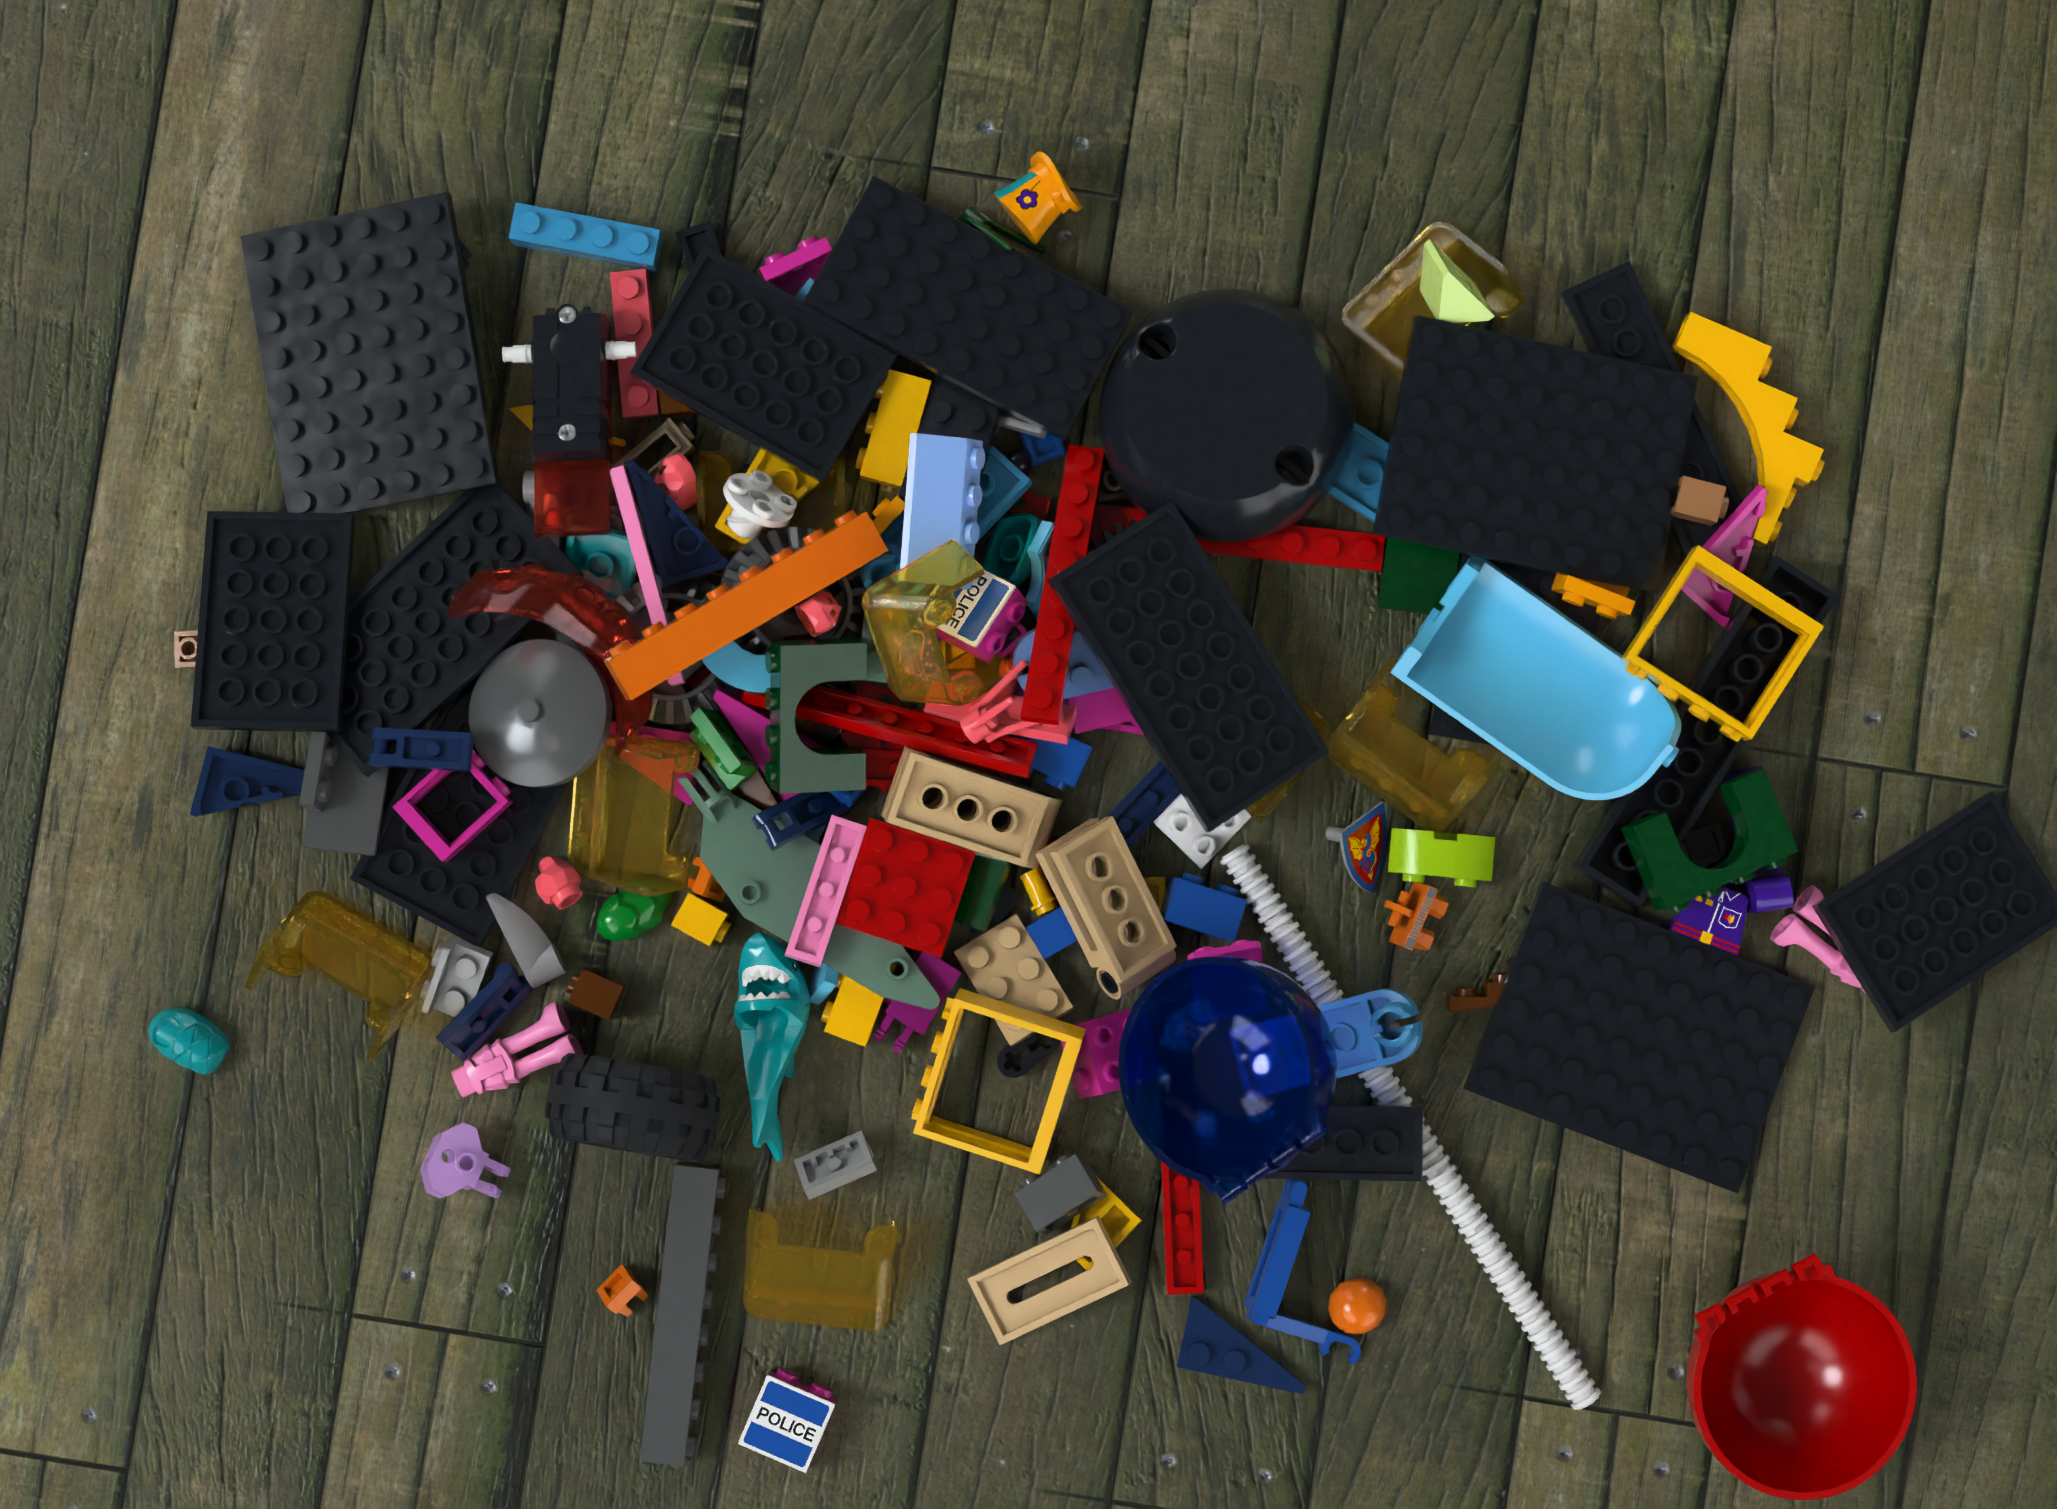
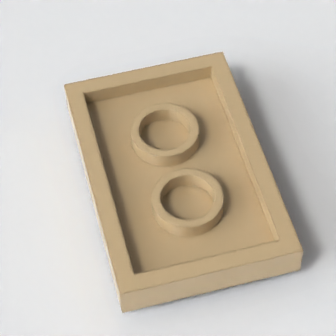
M1017 914L954 951V954L980 995L1054 1019H1058L1074 1009ZM994 1019L1011 1047L1035 1033L1034 1031Z

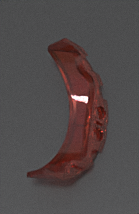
M527 564L525 567H508L496 570L489 568L477 572L452 598L447 614L452 619L484 612L516 614L547 624L574 641L599 668L608 685L616 716V739L613 754L619 757L649 719L653 705V688L633 700H626L604 663V660L611 657L609 650L627 639L631 645L641 640L638 634L639 628L628 612L616 600L610 599L602 588L574 573L568 575L545 569L546 565Z

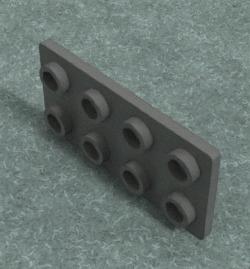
M311 731L299 804L308 810L302 845L307 849L375 856L390 768L379 767L368 778L361 773L326 732Z

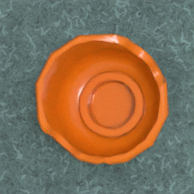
M1366 1277L1347 1279L1340 1283L1330 1294L1328 1311L1332 1322L1340 1330L1349 1334H1364L1376 1328L1385 1317L1387 1299L1382 1287Z

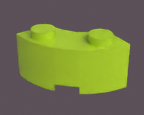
M1392 828L1388 872L1403 874L1402 881L1424 883L1425 876L1455 878L1454 886L1476 887L1477 880L1492 881L1496 837Z

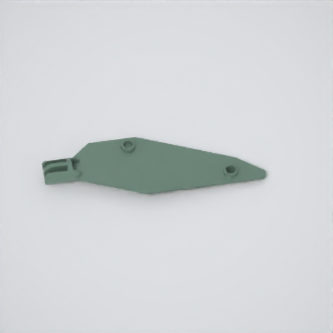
M706 759L702 762V766L720 790L716 793L697 767L689 772L697 786L708 799L707 801H703L686 776L683 775L678 779L681 786L703 814L700 859L744 918L789 943L821 845L802 835L779 849L771 851L765 842L768 839L762 829L758 830L752 821V818L762 810L734 795ZM779 820L774 821L780 830L785 828ZM834 925L822 963L881 997L928 1010L938 1007L940 1003L939 995L903 946L843 926ZM894 964H899L903 967L904 973L900 976H895L890 972V967Z

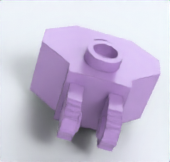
M462 1122L434 1137L420 1172L426 1193L439 1199L449 1196L460 1189H474L499 1199L502 1192L501 1189L494 1184L480 1180L481 1172L484 1168L497 1176L508 1177L511 1170L509 1167L488 1158L489 1154L482 1150L477 1128ZM443 1152L447 1155L448 1158L446 1162L442 1160Z

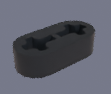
M1032 1034L1013 1047L1007 1044L998 1054L997 1066L1004 1076L1018 1078L1057 1049L1059 1040L1051 1037L1049 1039L1051 1044L1049 1048L1045 1049L1041 1045L1033 1051L1029 1049L1028 1045L1036 1040L1035 1034ZM1025 1049L1028 1055L1020 1061L1022 1068L1018 1071L1013 1067L1007 1070L1003 1065L1007 1061L1005 1054L1010 1051L1013 1055H1016Z

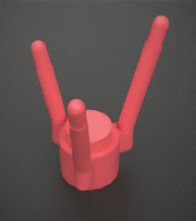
M1021 660L979 702L968 708L969 714L960 719L962 730L972 743L976 744L983 739L987 743H991L1001 736L1039 724L1020 721L995 729L999 725L996 715L1011 705L1014 699L1008 697L992 708L986 706L1027 666L1026 660Z

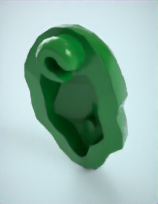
M636 881L628 885L621 892L613 894L606 900L598 914V933L605 939L624 942L636 939L645 931L655 928L662 922L664 912L671 902V888L666 884H646Z

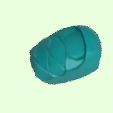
M1028 513L1002 517L991 533L981 569L1015 585L1019 590L1031 576V560L1027 550L1042 520Z
M182 1006L159 1011L152 1018L148 1027L149 1040L162 1055L185 1068L203 1075L215 1072L224 1061L230 1049L229 1039L223 1031L199 1013Z

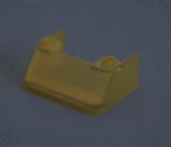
M954 539L868 588L862 599V607L889 688L902 701L963 706L989 692L1012 669L998 654H995L990 663H987L964 652L945 663L935 628L944 624L953 616L957 605L954 591L985 574L984 568Z
M1390 656L1325 743L1330 751L1326 755L1333 763L1428 831L1441 832L1446 829L1487 782L1504 753L1496 749L1487 759L1473 749L1460 748L1449 757L1391 714L1398 705V699L1395 692L1382 682L1397 661Z
M311 891L301 898L260 947L245 987L252 990L268 970L285 978H296L301 976L308 967L370 1003L364 1017L368 1026L377 1032L367 1055V1058L374 1061L398 1030L422 989L433 967L431 966L432 957L426 950L329 894L321 891Z

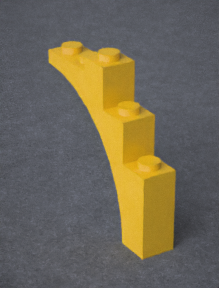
M1690 312L1685 316L1671 351L1697 365L1718 383L1736 406L1749 432L1756 457L1758 484L1768 491L1762 518L1758 517L1752 539L1755 540L1753 545L1760 548L1767 545L1768 541L1774 542L1782 526V522L1778 521L1779 515L1783 507L1789 508L1797 491L1796 488L1792 487L1793 483L1803 487L1809 484L1811 480L1816 481L1825 463V461L1820 459L1824 449L1784 432L1785 429L1790 430L1797 418L1799 410L1795 409L1794 406L1798 398L1758 381V378L1764 379L1771 367L1773 359L1769 358L1768 355L1772 347Z

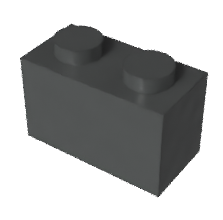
M1070 1153L1061 1156L1052 1163L1053 1169L1042 1176L1041 1174H1036L1026 1179L1022 1183L1023 1189L1014 1194L1036 1232L1048 1235L1107 1196L1085 1157L1077 1154L1071 1155Z

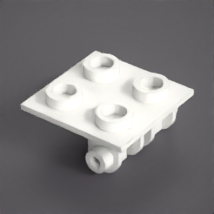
M1180 793L1165 811L1158 816L1154 823L1157 828L1166 834L1202 869L1252 816L1244 809L1211 832L1206 833Z

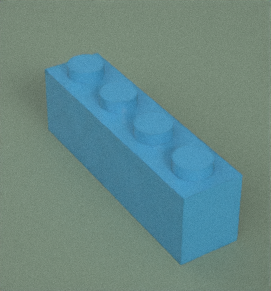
M515 202L509 239L514 246L635 269H647L656 273L658 272L664 236L660 229Z

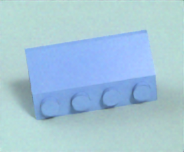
M910 433L899 584L972 589V582L976 577L977 571L974 561L975 544L979 539L977 511L982 501L980 473L985 463V452L982 448L983 441Z

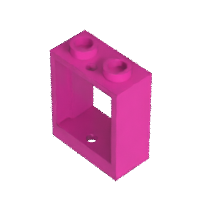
M474 749L471 773L497 802L452 843L444 837L416 806L422 798L452 771H431L393 806L395 811L442 862H449L513 803L507 796L512 792L510 788L497 775L492 779L482 769L486 766V763Z

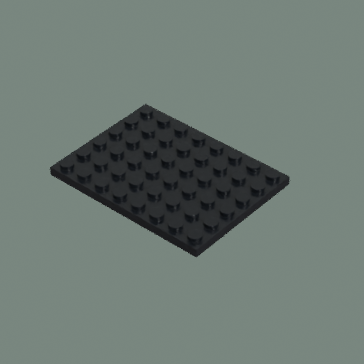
M443 192L241 236L287 512L355 513L500 484L450 193Z
M1416 315L1413 317L1372 535L1542 571L1570 575L1576 578L1651 594L1658 593L1672 519L1671 510L1675 503L1698 377Z
M1541 881L1504 979L1505 984L1497 1004L1494 1005L1463 1089L1738 1194L1815 986Z

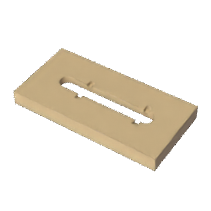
M1099 1215L988 1267L967 1279L999 1345L1122 1289L1132 1282ZM1083 1256L1092 1258L1093 1267L1034 1296L1018 1303L1011 1302L1008 1297L1009 1291Z

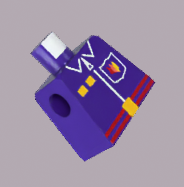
M1734 881L1722 885L1723 892L1713 897L1702 899L1701 895L1690 899L1691 906L1674 913L1666 929L1732 955H1738L1749 897L1733 891Z

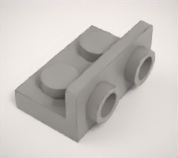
M452 937L444 947L439 945L431 962V966L436 967L433 978L426 979L419 998L424 1000L421 1012L429 1014L432 1009H436L456 1017L480 992L494 953L456 937Z
M862 1130L794 1159L804 1192L809 1200L877 1171L873 1160V1152Z

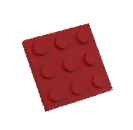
M870 818L835 924L941 959L976 852Z

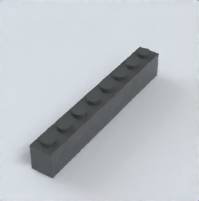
M680 1162L674 1165L641 1444V1462L684 1466L687 1458L694 1457L697 1435L690 1433L692 1420L699 1419L701 1398L695 1397L696 1383H703L705 1361L699 1360L700 1347L707 1346L710 1324H704L703 1322L705 1309L712 1308L714 1287H708L709 1272H716L718 1250H712L714 1235L720 1236L723 1214L716 1213L718 1198L724 1199L727 1177L721 1176L722 1167Z

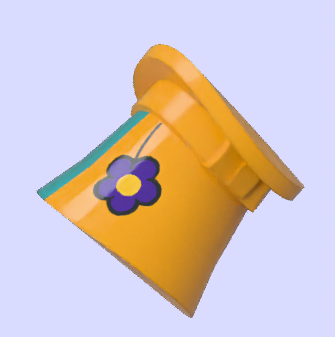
M1036 152L1031 157V168L1026 175L993 192L1017 227L1035 245L1038 244L1046 230L1061 213L1064 214L1070 208L1074 212H1078L1083 208L1081 202L1070 190L1051 159L1043 152Z

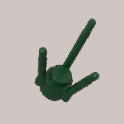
M972 207L966 209L958 218V220L988 235L992 241L1007 251L1012 249V245L993 232L992 229L1041 254L1046 252L1043 246L1033 244L1027 237L991 219L984 212H977Z

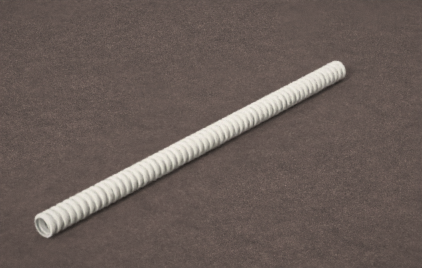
M1242 844L1222 857L1220 863L1227 865L1229 868L1226 871L1228 875L1233 874L1235 878L1233 883L1240 885L1241 889L1239 892L1240 894L1245 893L1247 904L1251 903L1254 908L1251 911L1253 914L1258 913L1260 916L1258 918L1259 923L1264 922L1266 926L1264 931L1271 933V942H1276L1278 944L1277 951L1284 953V962L1289 961L1291 964L1289 967L1290 971H1295L1297 974L1295 979L1298 982L1302 981L1304 984L1301 988L1303 991L1309 992L1308 999L1310 1001L1314 1000L1315 1006L1343 999V991L1341 989L1337 990L1335 987L1337 985L1336 980L1331 981L1329 978L1331 975L1330 971L1324 970L1323 966L1325 963L1323 960L1318 961L1316 958L1319 955L1318 952L1311 950L1312 943L1305 941V932H1300L1298 930L1299 923L1293 922L1291 919L1294 915L1292 912L1287 913L1285 910L1287 904L1280 902L1279 898L1281 895L1279 893L1275 894L1273 891L1274 884L1267 882L1266 879L1269 876L1267 873L1262 874L1260 871L1262 868L1261 864L1256 865L1254 862L1256 856L1254 854L1250 855L1247 851L1250 849L1249 845ZM1382 1066L1358 1073L1359 1078H1364L1366 1081L1364 1086L1371 1088V1097L1378 1099L1377 1105L1412 1106L1411 1096L1406 1097L1404 1094L1406 1091L1405 1087L1398 1085L1400 1079L1397 1076L1393 1077L1392 1073L1394 1070L1392 1067ZM1423 1123V1176L1427 1175L1429 1178L1426 1182L1429 1186H1434L1433 1193L1435 1195H1440L1441 1199L1439 1202L1441 1205L1445 1204L1447 1206L1446 1213L1453 1215L1451 1221L1453 1224L1460 1226L1458 1231L1460 1234H1465L1464 1241L1466 1244L1471 1243V1252L1478 1254L1477 1261L1484 1263V1272L1491 1274L1489 1280L1492 1283L1496 1282L1497 1287L1495 1289L1498 1293H1503L1502 1300L1505 1303L1509 1302V1311L1516 1313L1514 1318L1517 1322H1522V1331L1529 1333L1527 1338L1530 1342L1534 1341L1533 1348L1535 1351L1541 1352L1540 1359L1547 1361L1546 1368L1548 1371L1553 1370L1552 1377L1555 1381H1560L1558 1386L1560 1390L1566 1391V1399L1573 1401L1571 1407L1574 1410H1581L1589 1406L1599 1398L1601 1394L1600 1389L1593 1387L1595 1382L1592 1378L1588 1379L1587 1375L1589 1372L1586 1368L1582 1369L1580 1367L1582 1361L1575 1359L1576 1352L1574 1349L1568 1348L1570 1343L1567 1339H1562V1330L1555 1328L1557 1325L1556 1321L1549 1319L1551 1313L1549 1310L1543 1309L1545 1304L1542 1300H1537L1538 1293L1535 1290L1531 1291V1282L1524 1280L1526 1275L1523 1271H1518V1262L1511 1260L1513 1254L1510 1251L1506 1252L1505 1248L1507 1245L1505 1242L1498 1240L1500 1234L1493 1232L1494 1225L1491 1222L1487 1223V1214L1480 1212L1482 1206L1480 1203L1473 1201L1475 1196L1473 1193L1469 1194L1467 1192L1469 1186L1466 1183L1462 1184V1175L1455 1173L1456 1166L1449 1164V1155L1442 1153L1444 1148L1441 1144L1437 1145L1436 1141L1438 1138L1436 1135L1431 1136L1429 1133L1431 1127L1429 1125L1425 1126Z

